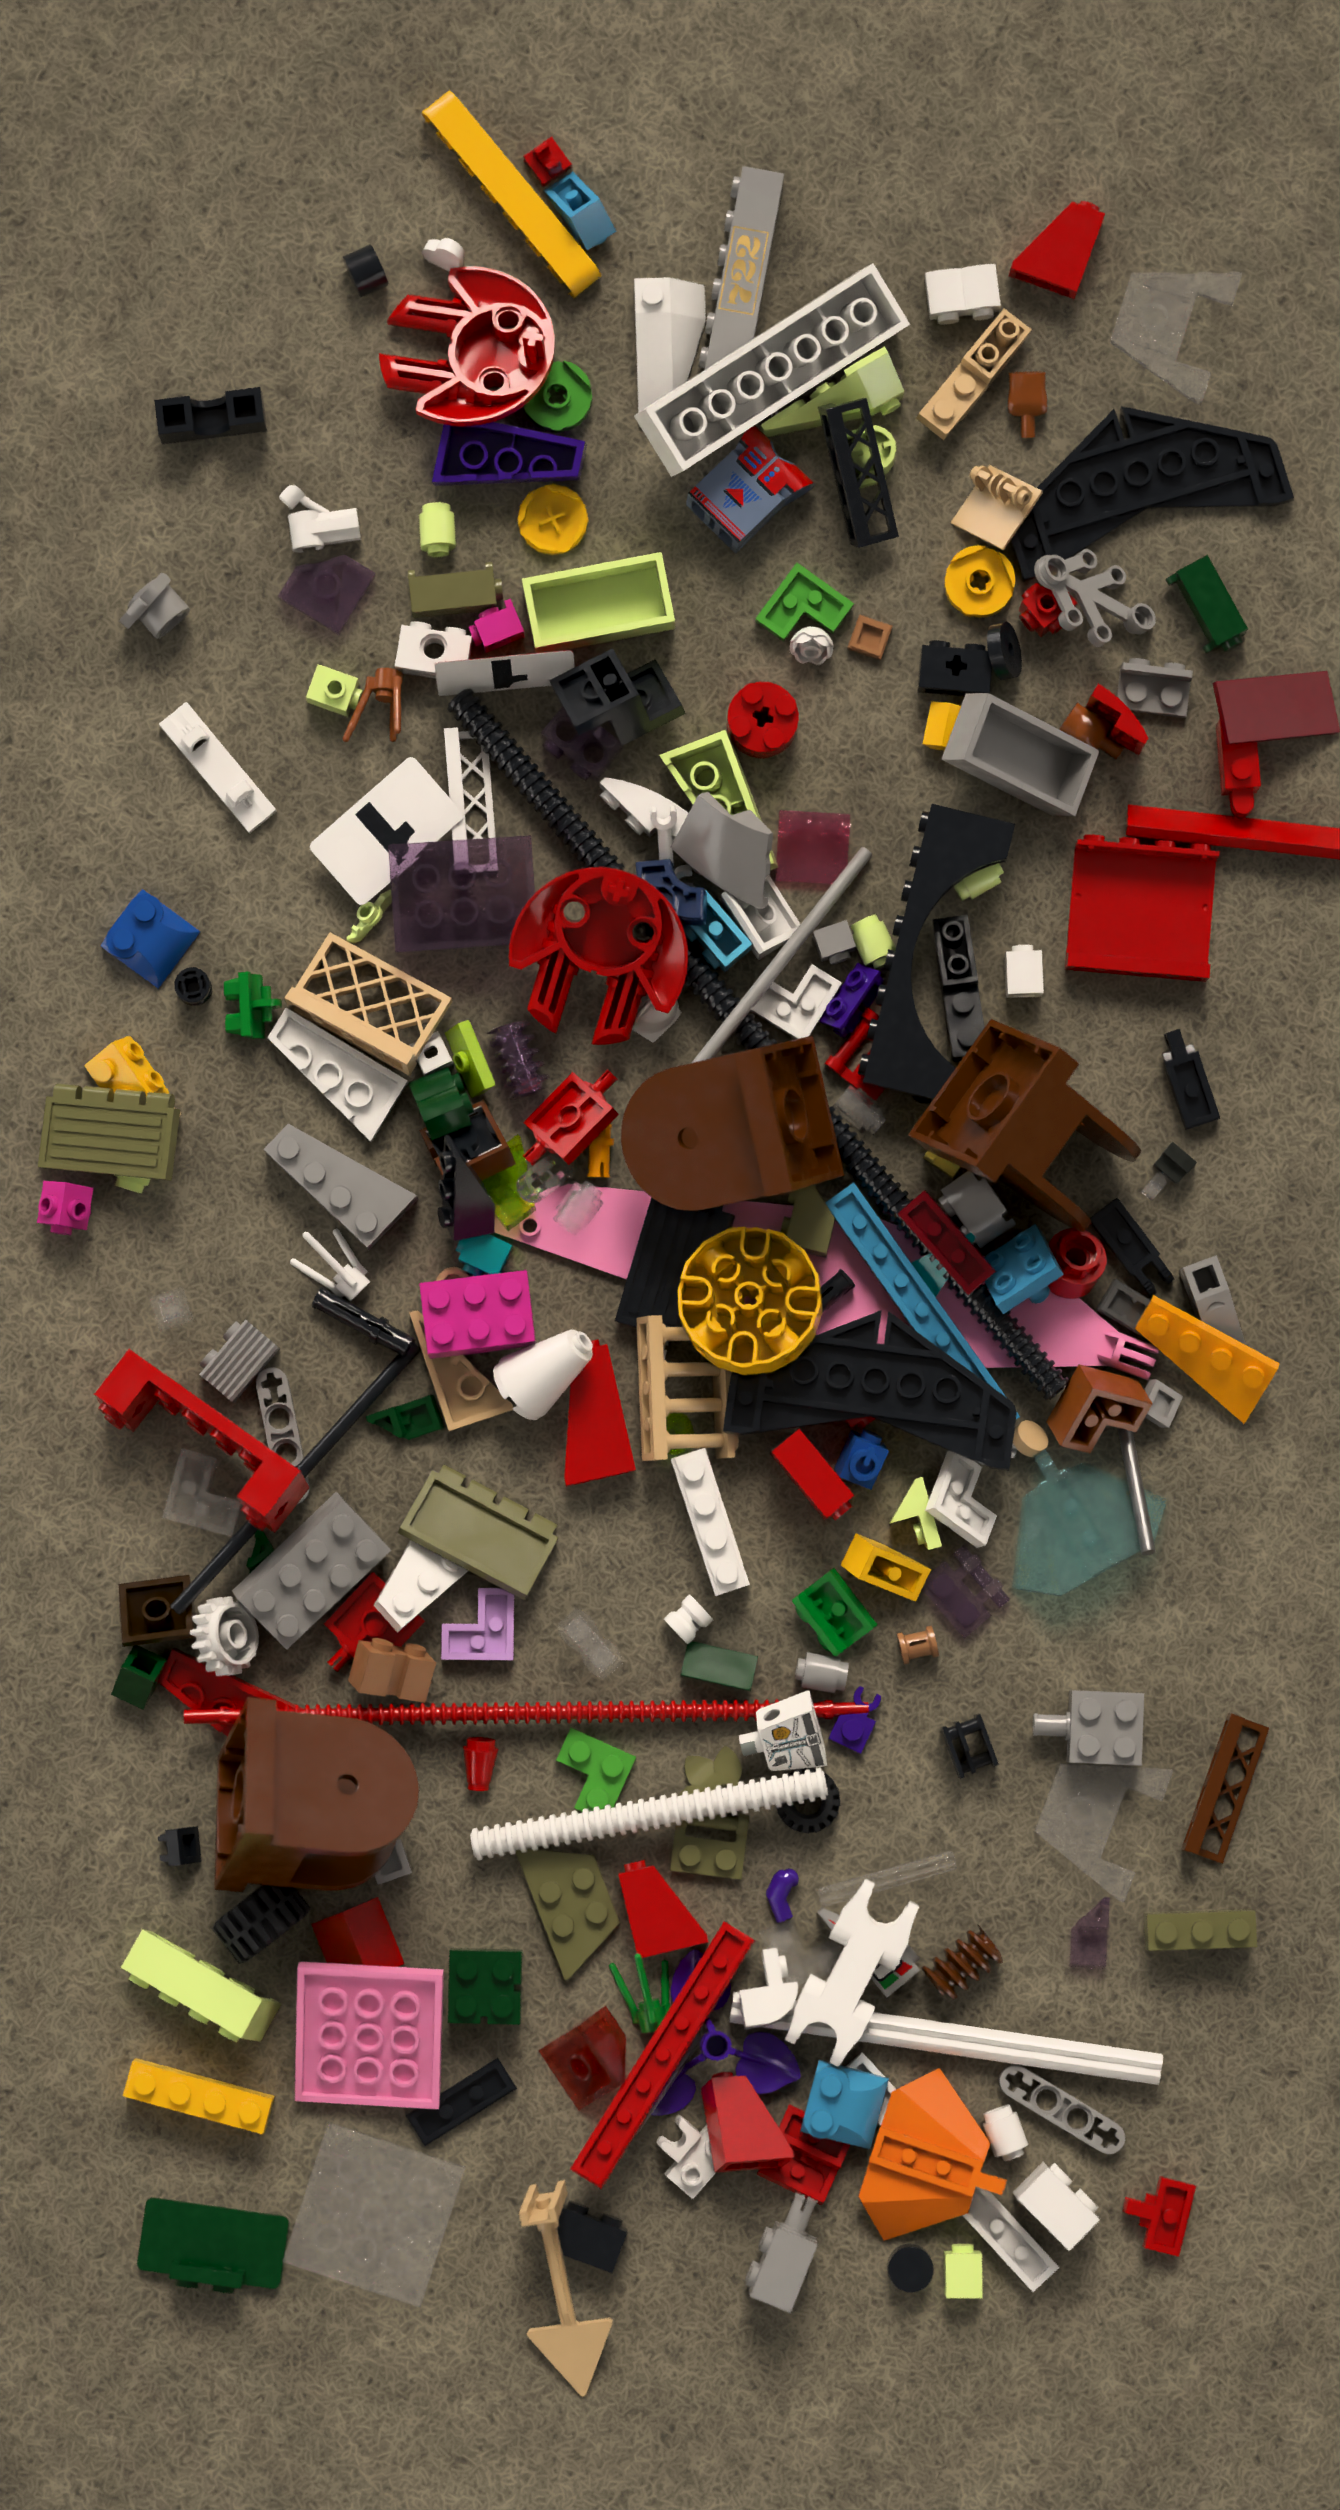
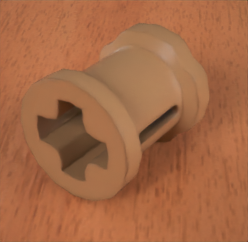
M932 1625L927 1626L925 1631L904 1635L903 1633H897L904 1665L909 1664L910 1659L932 1655L933 1658L939 1657Z

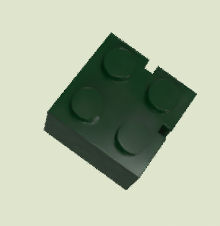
M451 1948L449 1950L448 2023L480 2024L482 2017H488V2024L520 2025L522 1989L514 1990V1984H522L523 1950Z

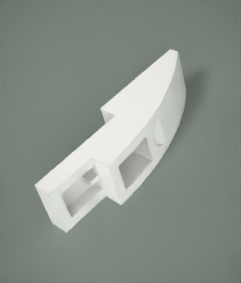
M606 777L600 782V788L603 790L600 794L601 798L613 810L620 807L628 815L625 819L626 823L638 835L645 832L651 837L657 831L650 820L651 807H656L658 818L666 819L670 816V806L674 805L677 810V822L671 828L673 843L688 815L687 811L664 796L642 786ZM692 867V869H693L698 875H701L699 872H697V871Z

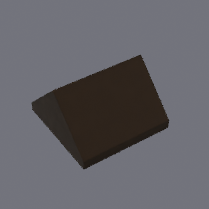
M190 1575L118 1584L123 1647L195 1638V1636L190 1634V1630L197 1627L192 1620V1617L196 1615L194 1601L181 1616L170 1608V1605L191 1583Z

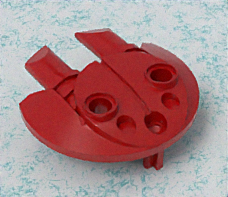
M485 267L450 268L448 283L455 296L452 301L408 294L387 320V324L392 326L446 334L447 338L451 340L448 348L449 361L439 359L435 362L379 353L380 368L387 388L426 394L418 399L416 406L417 415L436 423L451 426L483 425L500 420L516 412L526 405L541 389L550 373L554 360L555 337L553 325L541 299L533 290L517 278ZM506 326H516L512 329H504ZM492 387H501L499 390L496 391L488 390Z
M587 867L566 872L552 879L537 890L527 901L515 922L511 934L509 966L522 970L535 962L540 965L527 1010L538 1022L555 1034L558 1031L573 977L578 975L579 969L590 973L593 970L596 971L597 975L607 976L605 984L608 985L591 1044L608 1045L630 1039L642 996L648 995L657 1011L669 1013L676 1003L685 982L688 966V946L683 925L677 912L655 886L641 877L624 870L609 867ZM570 902H578L584 907L585 914L581 919L571 920L565 915V906ZM641 922L650 924L654 931L652 937L645 941L637 939L633 934L634 926Z

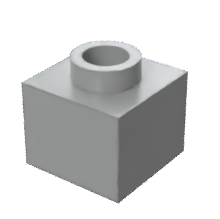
M847 920L815 930L812 933L821 962L829 960L831 965L838 964L850 959L849 953L855 951L856 945Z

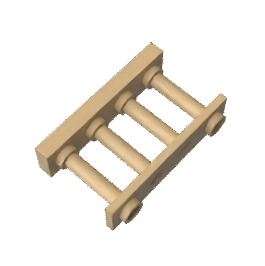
M662 1315L636 1318L642 1461L667 1460V1453L670 1452V1449L716 1448V1459L735 1458V1451L739 1444L738 1435L723 1433L732 1372L718 1368L711 1362L667 1363L664 1359L663 1345H665L666 1341H690L683 1327H666L665 1324H662ZM713 1376L714 1398L669 1399L665 1395V1381L668 1377ZM714 1412L715 1433L670 1435L667 1431L666 1417L669 1413Z

